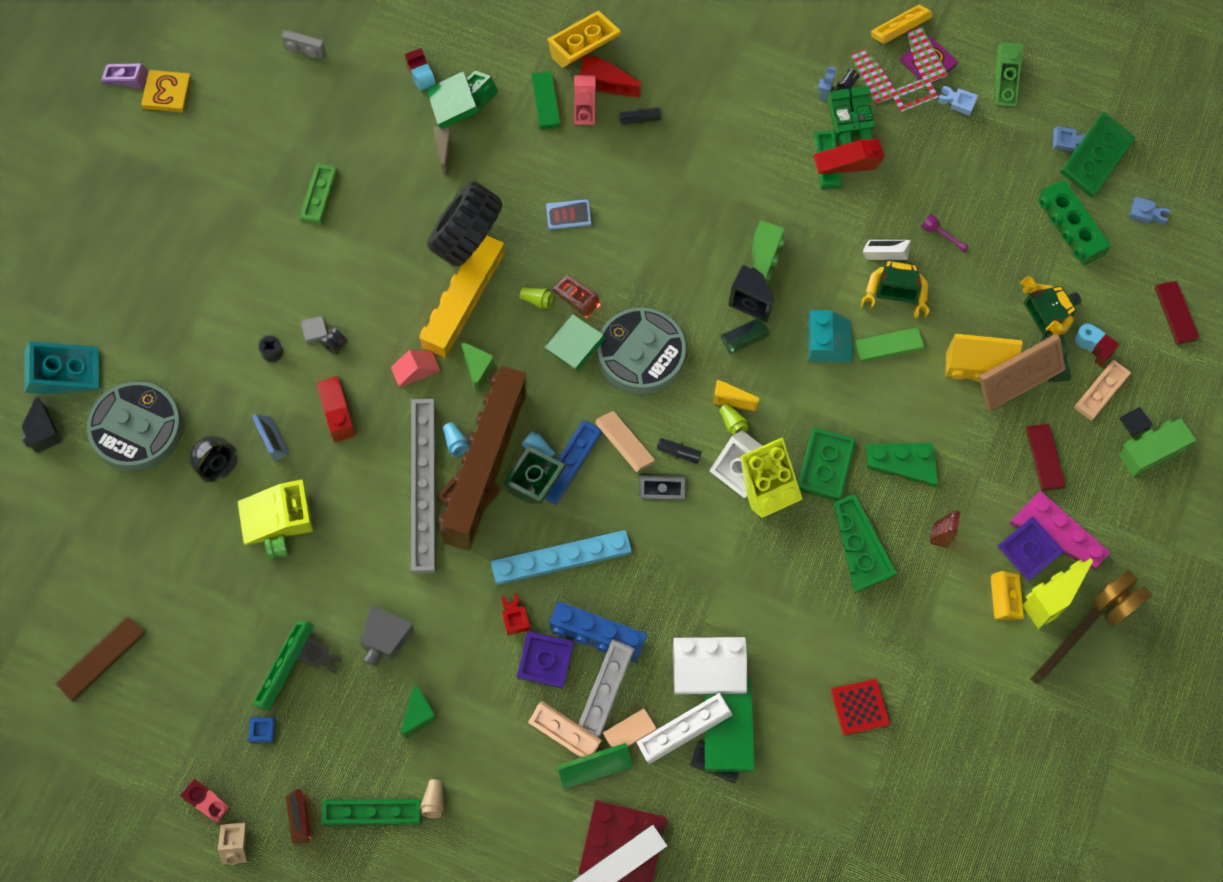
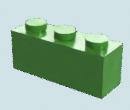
M1181 418L1174 422L1168 420L1160 426L1161 429L1157 431L1151 429L1145 432L1141 439L1136 441L1133 438L1123 445L1124 449L1119 453V456L1133 477L1180 454L1195 443V437Z

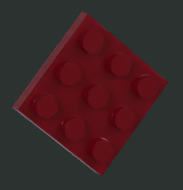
M595 800L578 875H582L652 825L662 838L667 817ZM659 852L617 882H653Z

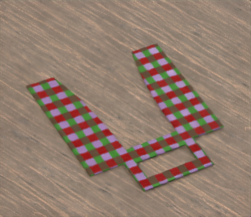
M922 26L908 31L907 34L915 63L923 79L901 88H893L883 70L864 49L850 54L865 86H870V95L875 105L893 98L900 112H903L939 97L931 82L944 78L948 74ZM927 87L930 95L903 105L900 99L901 96Z

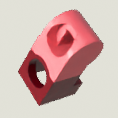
M195 778L180 795L182 799L216 823L220 821L230 808L216 794Z

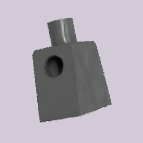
M372 605L360 638L361 646L368 650L363 662L376 667L381 656L389 660L394 659L414 632L413 624Z

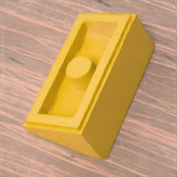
M1007 571L992 574L991 586L995 619H1024L1020 575Z

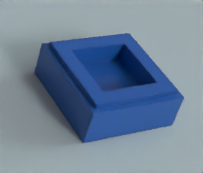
M250 717L249 743H274L275 717Z

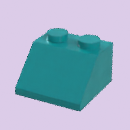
M810 310L807 320L808 361L852 362L851 321L834 311Z

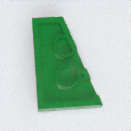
M934 443L866 444L867 469L892 476L899 475L908 478L910 481H920L929 484L928 486L937 488L938 479Z

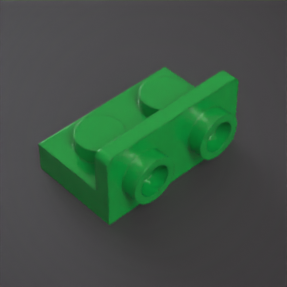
M474 71L467 77L478 111H480L498 93V89L491 76Z

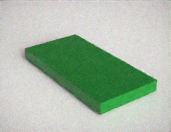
M1103 111L1062 167L1060 173L1093 198L1136 137Z
M747 678L746 693L721 694L732 716L704 732L705 772L754 773L751 678ZM703 694L704 702L717 694Z

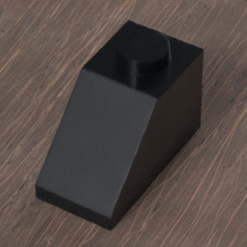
M39 397L34 398L21 426L25 434L21 438L27 449L31 447L37 454L62 441L45 404Z

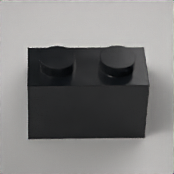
M742 265L731 286L728 306L768 323L774 299L765 277L756 268Z

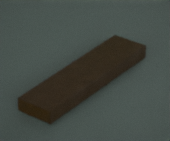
M1096 608L1081 621L1030 678L1031 681L1036 685L1039 684L1101 616V613Z

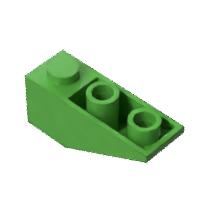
M1002 42L998 45L995 105L1017 106L1023 44Z
M760 220L753 237L751 249L754 266L759 272L763 273L767 285H769L773 274L770 272L771 267H776L779 259L777 251L778 249H783L786 237L783 236L785 228Z

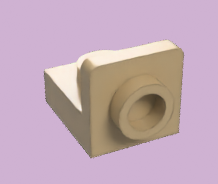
M246 823L220 825L218 853L222 864L235 865L247 862L245 851Z

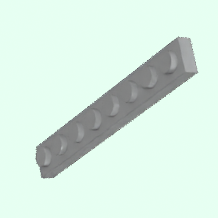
M411 399L412 574L435 573L434 399Z

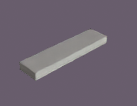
M614 639L610 643L578 724L598 738L601 736L635 648Z

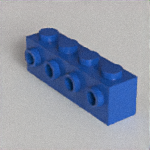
M559 601L549 622L550 630L560 637L567 636L582 645H591L606 654L612 639L635 648L630 662L638 663L646 643V633Z

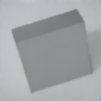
M322 316L301 321L307 344L319 341L322 337L327 336Z

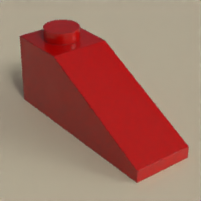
M584 56L580 75L595 76V91L640 98L641 83L605 59Z
M879 138L858 140L813 155L818 174L875 170L885 157Z
M338 376L316 382L333 442L355 437Z

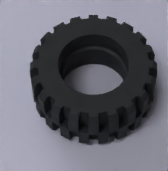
M477 181L468 182L454 197L439 221H437L428 238L427 246L429 250L451 266L459 267L461 264H464L474 251L477 250L496 222L503 206L501 198Z

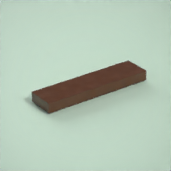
M127 616L55 685L74 702L146 633Z

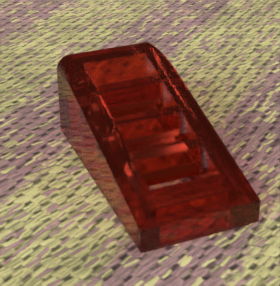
M568 274L553 288L557 295L586 318L601 304L596 293ZM571 284L572 286L566 292H564V290Z
M953 511L933 524L930 544L945 548L949 546L958 531L960 511Z

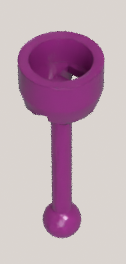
M932 213L921 225V228L928 232H940L958 245L961 251L965 252L968 250L966 243H961L939 227V219Z

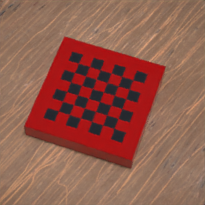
M877 678L830 689L842 736L890 725Z

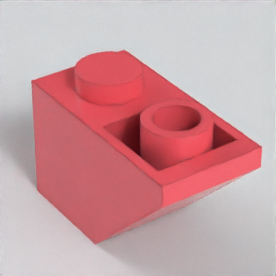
M574 75V124L595 125V76Z

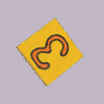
M149 70L141 102L142 109L184 113L191 82L190 73Z

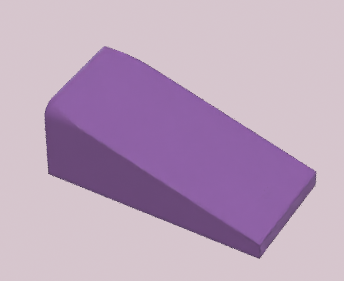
M107 64L101 82L144 89L149 71L143 64Z

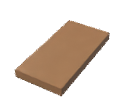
M1055 334L980 375L979 379L985 407L992 411L1064 371L1065 364L1060 337Z

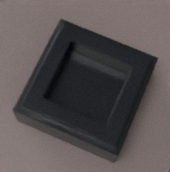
M1141 407L1120 418V421L1132 437L1151 428L1153 425Z

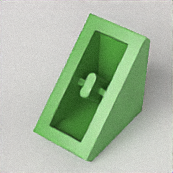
M463 343L464 359L476 392L481 389L493 369L494 357L476 347Z

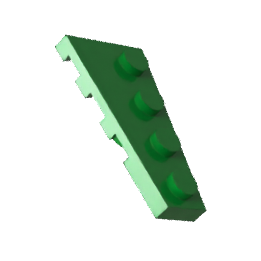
M852 494L834 502L833 507L854 594L895 577L897 573L856 495Z

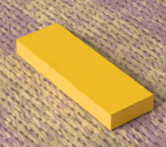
M917 5L871 31L872 38L885 44L932 18V11Z

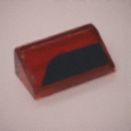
M296 789L286 796L293 845L310 842L311 840L305 793L301 789Z

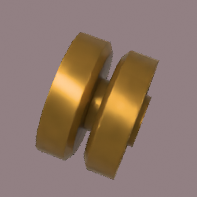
M1130 570L1118 579L1115 578L1091 602V605L1099 612H1103L1111 605L1114 607L1105 618L1113 628L1153 595L1145 586L1138 587L1132 593L1129 591L1138 580Z

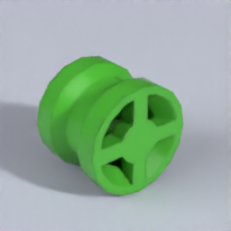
M279 535L277 539L273 540L270 538L265 539L266 551L270 562L275 561L277 557H289L284 535Z

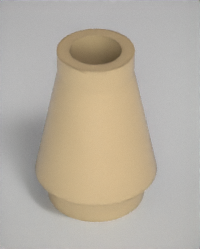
M429 780L420 806L422 816L440 818L441 813L444 812L442 781Z

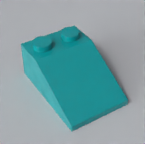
M29 341L24 351V393L48 395L99 389L98 347Z

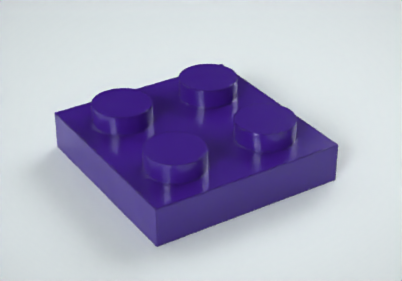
M1033 516L997 546L1028 582L1064 552Z
M528 631L517 679L564 689L574 641Z

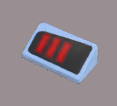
M588 199L546 204L549 230L591 226Z

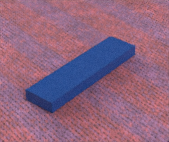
M585 420L581 422L558 458V461L566 464V468L545 497V500L557 506L602 435L601 429Z

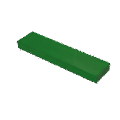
M296 621L252 702L254 707L267 711L270 710L315 625L308 621Z
M323 800L321 825H421L422 810L420 806L422 800Z

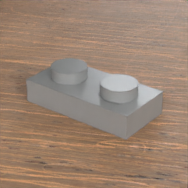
M284 30L282 40L285 49L291 52L303 53L312 58H324L326 50L323 40Z

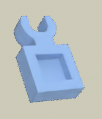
M943 86L941 93L947 96L940 95L938 102L941 104L950 103L952 104L950 109L970 116L978 95L959 88L956 93L950 87Z

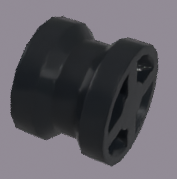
M332 327L329 330V334L320 339V343L328 352L337 355L339 348L345 346L348 340L340 331Z
M269 335L260 340L258 345L259 351L266 362L274 363L283 357V348L277 337Z

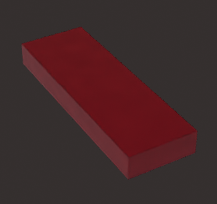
M1172 281L1157 284L1154 289L1176 345L1197 341L1200 337L1178 282Z
M1050 425L1027 426L1025 430L1041 491L1064 488L1065 482Z

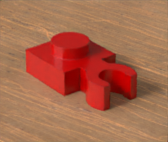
M514 593V601L512 603H508L505 596H502L501 602L505 611L501 612L507 636L530 631L525 607H519L518 594Z

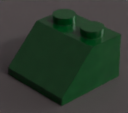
M528 446L503 483L510 494L529 504H541L566 468V464Z

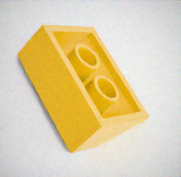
M598 10L547 39L551 58L564 68L621 35V30Z
M955 334L946 352L945 376L956 380L966 378L980 382V375L1020 354L1022 340Z

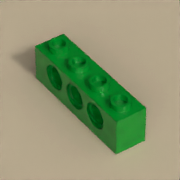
M1063 179L1043 188L1038 198L1039 205L1047 212L1051 223L1058 228L1064 242L1069 244L1075 258L1080 260L1082 265L1085 266L1104 257L1111 245L1066 180Z

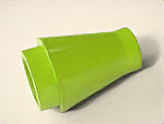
M523 287L520 292V299L544 310L551 307L554 293L546 288Z
M730 404L720 408L719 413L722 415L730 435H735L740 431L747 432L749 429L748 421L733 409Z

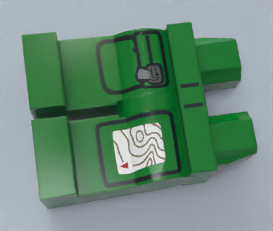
M870 86L851 88L850 91L849 89L830 91L826 98L836 138L839 137L841 146L854 142L853 135L859 134L860 140L873 139V129L876 125L869 96L871 94Z

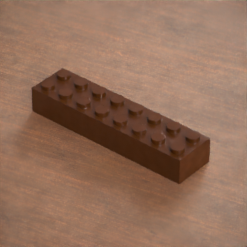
M500 366L498 373H494L492 376L491 386L493 387L491 392H487L483 404L486 406L484 411H480L476 421L478 427L476 432L472 431L469 444L471 446L469 451H465L461 461L463 467L461 472L457 471L454 492L450 491L447 497L446 513L442 512L438 525L441 526L440 534L443 538V544L470 551L527 394L526 373Z

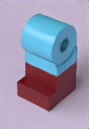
M422 48L404 54L406 67L419 91H423L436 84Z
M1092 324L1082 325L1075 336V342L1078 347L1087 349L1097 357L1095 363L1100 367L1108 361L1120 345Z

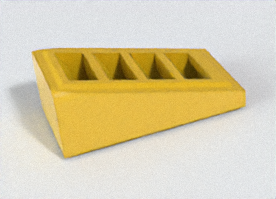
M717 380L713 404L722 406L730 404L733 408L757 411L759 397Z

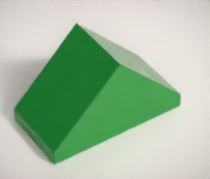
M414 685L400 730L404 738L410 737L437 721L419 687Z

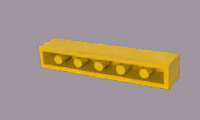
M486 235V238L464 264H461L458 274L455 273L450 281V288L448 291L443 292L438 309L432 311L428 326H424L421 330L419 338L421 339L422 348L444 358L447 357L505 254L503 242Z

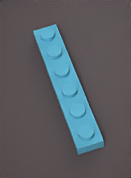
M626 530L494 560L491 561L496 585H501L631 554V548Z

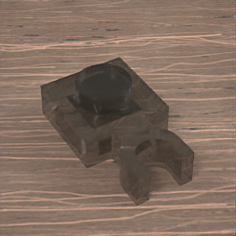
M308 637L297 660L317 670L323 664L330 672L336 674L338 669L333 668L331 662L336 660L341 663L343 658L337 655H328L330 647Z

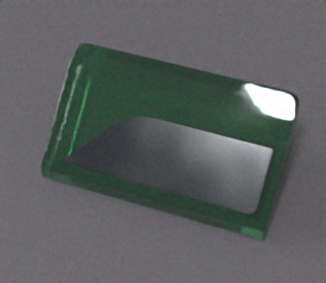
M757 318L721 334L719 337L728 353L732 354L767 338L769 329Z

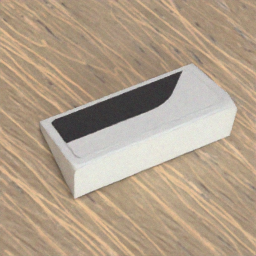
M869 240L863 249V254L866 260H908L911 240Z

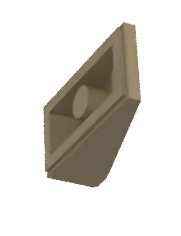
M434 127L443 175H446L452 141L449 128L440 129L439 127Z

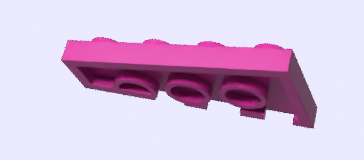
M1041 491L1009 522L1014 527H1021L1033 516L1064 552L1067 553L1068 557L1075 561L1082 560L1083 563L1091 558L1093 562L1090 569L1093 571L1111 553Z

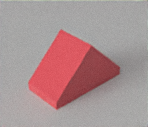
M409 350L391 367L399 388L441 372L432 351Z

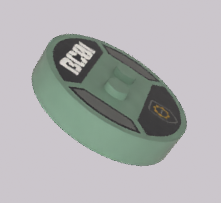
M631 308L614 315L602 328L600 333L606 339L597 348V360L604 377L616 388L636 395L653 394L670 386L681 373L686 353L685 339L679 326L668 315L651 308Z
M128 382L111 388L93 405L87 421L88 438L99 457L109 466L127 472L145 471L164 462L177 448L183 428L181 414L171 396L162 388L147 382Z

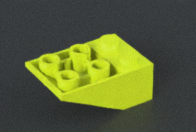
M783 438L741 456L745 491L751 509L761 518L803 500Z
M303 479L278 484L238 501L244 545L263 542L268 538L272 540L277 539L279 535L288 537L313 532L308 494Z
M1091 558L1084 563L1082 560L1077 561L1069 567L1068 571L1057 573L1047 584H1044V582L1040 583L1026 596L1027 601L1023 604V608L1038 629L1058 618L1071 604L1093 562Z

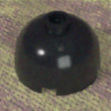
M207 436L193 446L190 453V464L193 471L202 480L211 483L217 482L215 479L221 475L222 478H225L234 469L238 458L235 455L237 450L223 437Z

